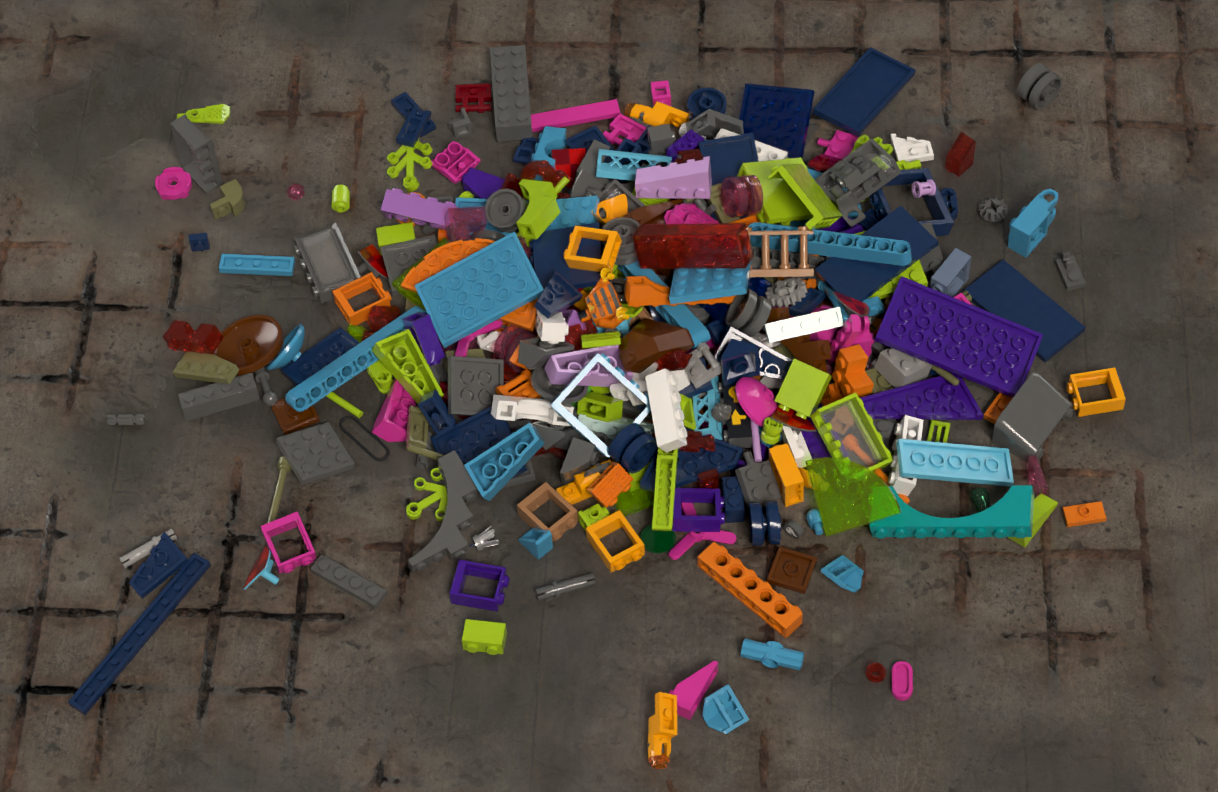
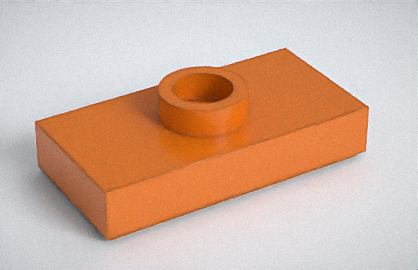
M1102 501L1066 506L1062 509L1067 527L1106 522Z

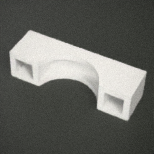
M505 395L493 396L491 414L495 419L515 421L516 419L526 418L545 421L552 425L571 426L549 406L552 402L546 399ZM562 404L573 414L574 407L571 404Z

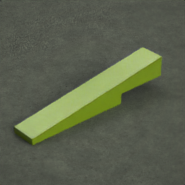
M658 447L652 530L672 531L678 449L665 452Z

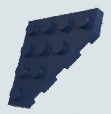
M491 406L454 425V428L440 436L434 435L430 438L437 453L446 455L455 450L462 463L466 464L513 433L507 420H499L493 417ZM526 464L512 478L527 471Z
M685 428L688 435L686 437L687 445L678 449L676 488L736 468L743 454V448L707 435L696 437L694 430ZM658 449L640 482V488L655 493Z

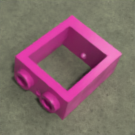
M298 511L261 526L263 537L271 551L279 574L292 572L296 567L301 565L307 566L316 560L314 548ZM297 527L308 552L281 563L271 537Z

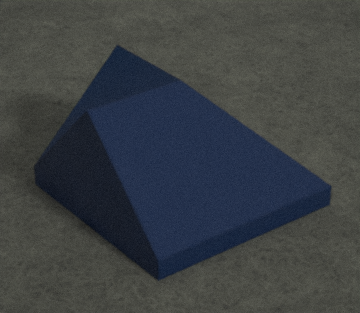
M731 339L721 356L724 386L736 383L742 377L760 375L759 348L757 345Z

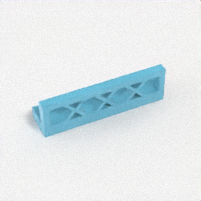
M599 149L596 177L635 181L637 169L656 166L660 161L667 162L668 166L672 162V157ZM602 155L610 156L613 161L601 163ZM623 157L629 158L631 163L622 165L619 160ZM643 159L647 160L649 165L640 167L637 162Z
M716 376L711 379L714 389L706 391L707 395L703 399L698 398L700 394L693 396V410L696 423L694 435L700 437L711 434L713 438L723 440L722 422H717L711 413L714 406L720 403L721 393L719 394L718 390L720 377ZM703 406L708 407V410L703 415L699 413ZM704 421L709 423L708 428H699Z

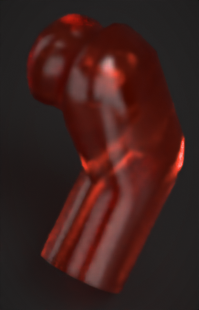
M556 170L553 180L558 183L566 176L570 180L566 185L572 188L574 179L562 170Z

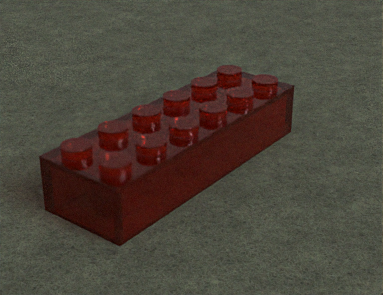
M746 223L641 224L632 235L640 269L746 268L753 258Z

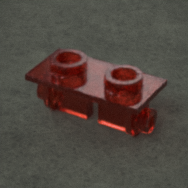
M682 350L669 351L656 361L659 365L656 371L665 368L667 370L685 369L693 354H685Z

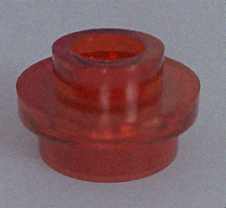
M872 663L866 669V677L873 683L882 682L886 677V669L880 663ZM878 672L879 675H873L872 673Z

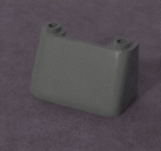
M1032 372L998 417L994 426L992 443L1001 448H1008L1011 454L1033 465L1036 459L1040 460L1045 451L1043 444L1061 420L1065 421L1072 417L1075 411L1073 404L1042 375Z

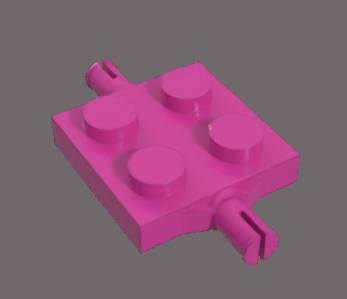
M837 130L830 141L819 138L817 145L827 147L824 155L829 156V159L835 161L837 159L842 160L853 150L855 142L859 137Z

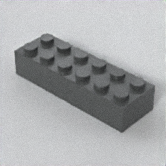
M525 45L490 48L497 142L533 138Z

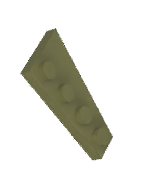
M191 344L172 373L176 378L230 384L239 372V368L235 364Z

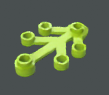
M419 138L414 148L402 145L396 153L392 152L387 156V160L391 165L397 164L387 169V174L390 178H396L399 172L406 166V177L403 179V186L408 192H413L419 187V182L414 177V162L420 164L423 169H429L433 164L429 157L423 158L414 153V150L418 149L423 155L427 156L433 151L429 143L422 144L419 142ZM407 151V154L399 162V158Z
M432 469L431 479L434 481H444L439 469ZM438 472L440 476L435 477L433 474ZM421 477L415 479L414 487L416 490H427L435 493L418 503H409L406 507L407 517L413 520L418 519L423 509L441 499L439 509L435 512V518L437 521L442 522L447 508L446 487L426 482ZM422 482L424 485L417 486V483ZM416 507L417 511L413 512L410 509ZM438 513H444V516L439 517Z

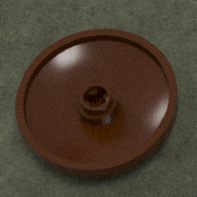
M248 316L230 324L218 335L213 343L211 354L235 364L239 368L236 376L252 373L266 366L277 356L284 342V333L279 323L270 316Z

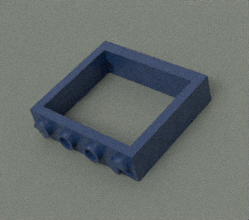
M928 168L900 170L901 174L884 186L913 184L915 181L921 183L929 179L934 181ZM876 173L869 177L867 180L871 182L875 178H877ZM936 186L934 196L923 195L934 220L918 222L921 225L931 222L936 236L949 235L954 222ZM881 188L869 196L870 203L873 205L876 216L880 221L892 212Z

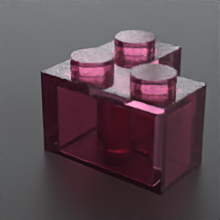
M485 206L448 208L444 217L448 243L458 240H471L470 233L484 230L487 225Z

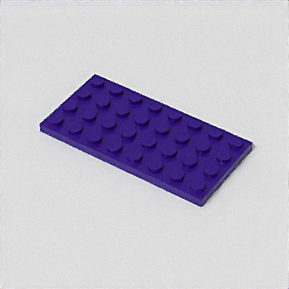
M901 276L874 341L1013 398L1026 381L1043 334Z

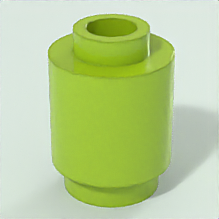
M336 185L332 190L331 207L339 213L345 212L350 208V191L345 185Z

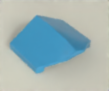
M842 555L823 567L820 572L841 588L857 592L861 588L864 570Z
M729 684L704 698L702 717L708 727L727 734L749 720Z

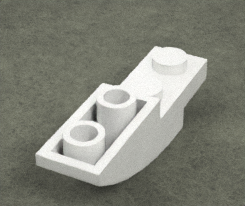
M685 370L670 371L678 379V391L690 385L691 381ZM646 380L635 381L640 386L638 390L641 393H648ZM616 383L610 385V392L614 398L622 399L623 401L630 400L633 406L644 404L623 384Z

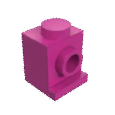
M668 80L651 82L653 107L657 101L671 106Z

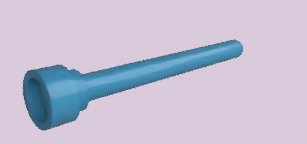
M818 278L816 285L819 290L827 294L835 308L840 307L842 319L844 322L847 321L849 315L843 305L834 296L833 291Z

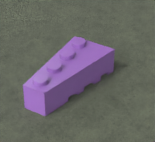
M392 188V190L386 189L381 207L385 218L392 219V216H394V218L402 222H407L410 219L417 225L423 226L426 223H430L429 226L432 228L447 231L455 229L459 215V208L455 203L449 201L441 203L433 197L421 198V195L412 192L405 194L397 188Z

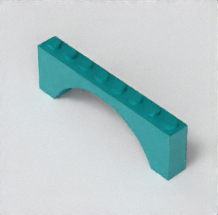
M1012 485L1003 498L984 511L959 518H940L926 515L911 508L899 497L893 486H874L870 518L872 537H1032L1033 487L1032 485Z

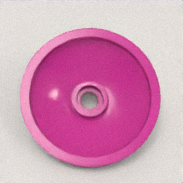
M742 377L737 381L735 387L738 401L750 419L763 427L764 420L771 417L778 408L775 396L766 385L757 379Z

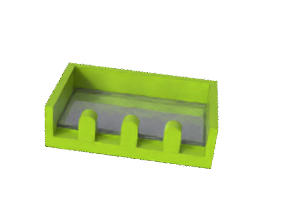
M857 393L821 407L810 416L847 485L887 467L893 461L890 451L885 447L881 434L876 430L872 417L866 412L864 403Z

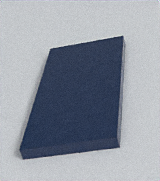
M870 47L813 108V114L859 137L913 78L916 70Z
M747 133L699 142L702 160L703 157L710 156L712 186L718 183L722 184L740 219L756 215L737 176L742 163L759 162L754 134ZM713 212L712 218L718 221L716 215Z
M899 206L862 235L907 241L910 244L912 254L910 264L899 266L830 257L815 269V274L832 291L863 302L937 247L938 240L902 206Z
M1004 259L964 289V291L969 292L967 296L971 295V302L980 309L1043 334L1036 356L1044 363L1085 331L1084 325Z

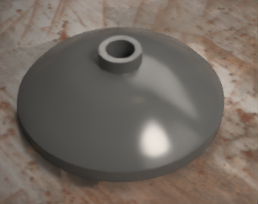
M538 366L531 376L532 387L541 397L553 402L567 385L551 384L544 369L545 366ZM577 385L560 404H571L580 401L586 396L588 386Z

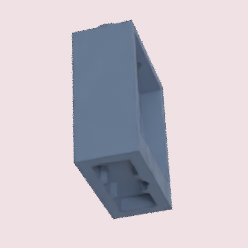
M955 248L931 277L930 288L954 297L969 279L972 256Z

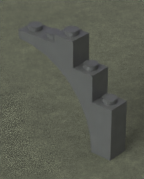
M455 450L438 459L437 467L444 479L447 491L446 514L440 529L432 541L419 553L408 559V567L412 573L424 570L428 564L434 561H441L445 555L451 561L455 558L458 560L464 557L466 552H468V544L460 530L465 531L473 524V515L465 502L469 503L475 500L478 496V489Z

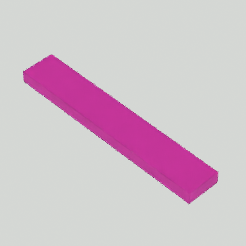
M617 99L531 114L532 132L543 131L545 126L560 128L615 118L620 114Z

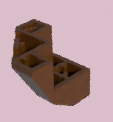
M644 318L620 339L619 357L625 371L641 374L666 353L683 355L695 344L688 329Z

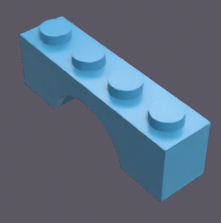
M545 126L543 133H540L539 143H536L535 153L532 154L531 164L528 165L527 174L530 175V180L553 183L555 159L550 158L552 156L551 150L565 148V128Z

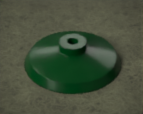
M652 524L642 530L640 539L647 551L664 553L673 547L676 535L674 531L652 530Z

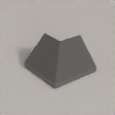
M541 420L531 423L537 428L545 442L543 448L545 450L555 447L568 451L573 437L578 439L581 435L572 426L552 425Z

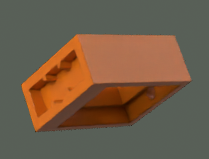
M372 272L332 291L335 304L351 328L391 309L390 301L392 298L387 290L384 291L380 278H376ZM372 288L380 300L354 312L347 300Z

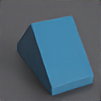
M531 528L518 539L538 560L553 549L552 534L549 530Z

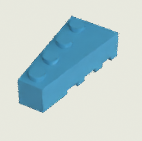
M528 423L464 466L482 497L490 501L545 442L537 428Z

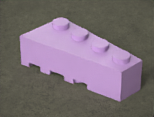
M710 156L703 157V160L695 161V159L687 160V163L683 164L674 162L669 163L666 167L658 165L637 169L635 179L636 198L710 199L712 188Z
M619 345L551 355L544 367L551 384L568 385L596 353L600 355L603 353L611 360L610 364L614 368L618 366L625 372L624 377L628 381L634 375L632 372L625 371L619 357ZM597 362L577 385L610 387L611 384L620 382Z

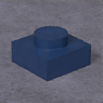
M207 233L189 235L192 252L210 249Z

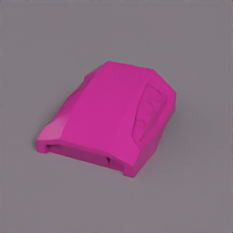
M453 141L448 145L447 149L436 155L431 167L448 178L452 183L457 184L462 180L463 175L470 168H475L481 160L468 148Z
M694 203L675 205L674 209L667 210L664 216L667 228L672 230L676 227L680 231L678 234L680 238L712 229L719 223V221L706 214Z

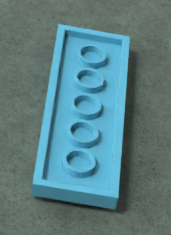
M898 439L896 442L900 477L1012 486L1014 483L1008 448Z

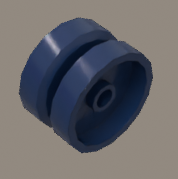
M701 88L691 93L687 103L689 121L708 109L727 115V100L724 94L714 88Z
M629 424L612 441L609 448V456L617 463H621L622 467L629 473H637L654 457L658 449L656 438L646 433L645 429L639 424Z
M777 501L766 502L765 514H763L762 506L759 502L749 503V525L752 546H762L764 544V533L767 534V541L770 545L781 543V517Z

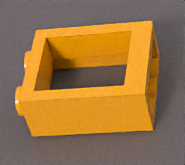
M575 226L574 231L569 237L568 249L564 251V260L569 268L601 272L603 268H610L611 271L609 273H612L622 240L617 231ZM582 238L607 241L601 259L576 256Z
M1115 367L1070 375L1066 388L1068 394L1072 396L1071 403L1078 417L1124 409L1126 398ZM1107 383L1112 399L1082 404L1078 388Z
M788 444L775 445L769 449V461L784 506L788 507L804 502V480Z
M620 510L586 528V538L610 573L623 569L628 563L638 561L645 555L644 543ZM622 527L634 545L611 557L600 539Z

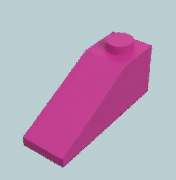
M714 660L677 684L674 691L671 690L669 694L677 695L678 715L688 720L692 718L718 673L717 661Z

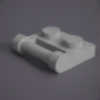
M705 342L700 343L697 349L677 360L682 370H685L696 389L722 373L721 363L717 362ZM703 355L712 366L709 370L705 368L699 359Z

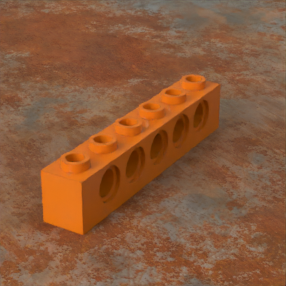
M713 542L698 556V567L785 639L802 624L803 613L800 608L790 604L783 594L774 591L767 581H762L758 578L757 574L752 569H747L740 559L731 556L724 546H719Z

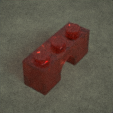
M176 320L172 322L163 335V339L171 350L197 352L200 354H213L224 338L215 325L201 323L198 329L194 331L188 322Z

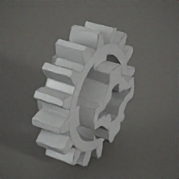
M785 277L783 281L779 279L776 283H772V287H768V291L765 294L767 299L771 301L772 307L778 306V308H781L782 306L788 307L789 304L794 306L796 301L801 302V298L806 297L805 293L808 291L804 280L801 281V278L795 280V277L789 279Z

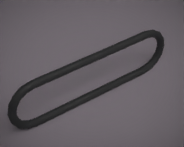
M346 416L340 420L339 426L341 430L371 458L376 461H383L388 458L390 454L388 447L355 417ZM353 419L386 449V456L376 458L343 428V421Z

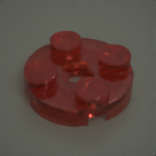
M535 160L529 162L523 168L520 181L522 179L534 180L536 175L543 177L542 181L552 182L555 188L557 173L548 161Z
M375 305L369 313L367 323L371 330L375 331L376 329L379 331L402 314L396 306Z

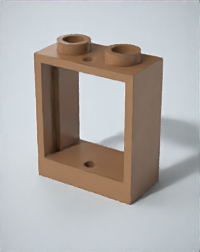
M547 482L517 504L518 516L531 528L549 530L552 534V542L560 539L565 531L575 527L578 522V511ZM549 499L566 513L565 516L550 528L544 525L532 513Z

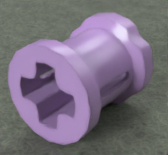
M932 179L921 183L919 181L913 182L912 194L915 198H920L922 195H935L936 185Z

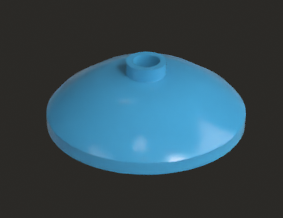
M300 323L286 336L277 356L265 366L267 370L284 367L291 360L295 362L300 357L301 352L299 350L303 345L305 336L304 325Z

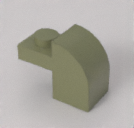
M234 179L219 186L222 198L210 204L215 220L231 212L236 217L245 207L242 188L238 181Z

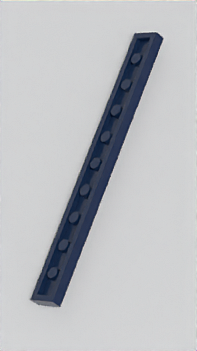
M193 553L188 559L189 561L182 566L68 701L69 706L84 715L89 712L211 566L209 561Z

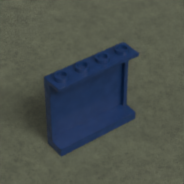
M599 222L579 225L582 227L600 229ZM575 226L544 231L537 240L533 239V241H530V249L533 252V255L530 256L531 264L543 289H545L556 270L576 289L595 286L601 278L600 272L569 268L564 260V251L568 249L569 237L574 231ZM581 239L576 256L594 259L602 258L603 244L601 240Z

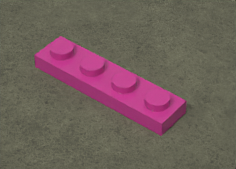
M851 314L847 321L844 322L842 329L838 331L836 338L832 340L830 345L831 359H827L829 367H835L839 349L850 347L860 333L858 315Z

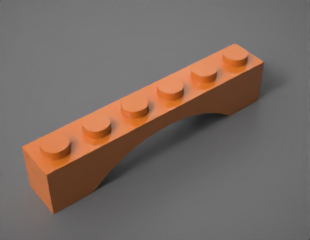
M630 276L626 278L625 299L628 305L632 307L649 305L653 307L660 305L677 306L679 304L696 305L705 303L709 305L715 303L731 304L735 296L670 304V287L659 285L646 276Z

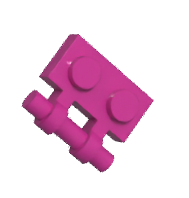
M620 113L609 125L612 132L604 131L603 135L609 143H615L618 146L623 141L618 138L619 135L636 143L647 127Z

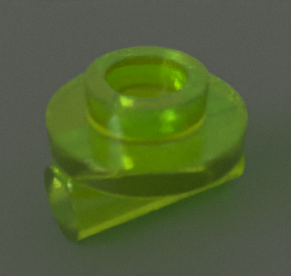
M351 324L348 326L347 331L359 343L367 339L368 331L366 328Z

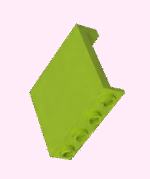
M801 157L742 163L737 176L760 223L774 224L808 220L814 217L784 178H768L771 174V169L778 164L780 166L782 164H802L808 171Z
M778 164L771 169V174L768 178H784L814 216L805 224L809 230L830 227L843 216L802 164H782L781 166Z

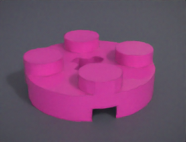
M169 167L164 169L160 176L159 174L157 175L155 186L163 200H176L188 197L189 191L192 188V180L190 174L185 172L183 168ZM173 181H176L177 183L176 185H169L172 184Z

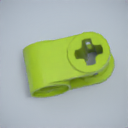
M378 360L366 368L380 393L388 394L393 383L392 374Z

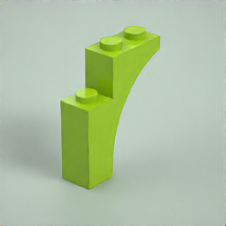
M522 179L519 185L524 198L529 200V205L516 223L522 238L537 240L561 213L556 201L557 194L552 182Z

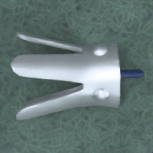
M492 526L488 527L481 534L474 535L472 537L474 544L469 547L475 545L477 551L485 547L499 545V540L497 539L488 541L495 536V530H489Z

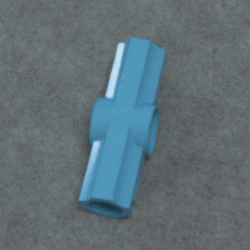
M745 639L742 645L741 657L761 661L763 665L769 668L782 666L800 671L804 652L784 648L782 644L775 641L762 643Z

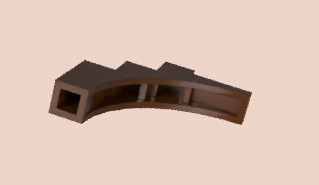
M789 308L771 309L765 324L789 319ZM763 329L758 332L766 335V331H763ZM806 334L779 341L791 351L797 360L827 373L826 360L831 359L829 340L811 341V334ZM829 385L827 386L822 399L830 398Z

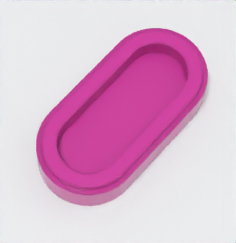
M899 661L892 667V695L897 700L905 701L912 696L913 669L908 662Z

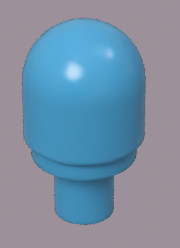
M818 509L809 510L806 515L809 527L815 530L816 535L823 534L824 519L822 513Z

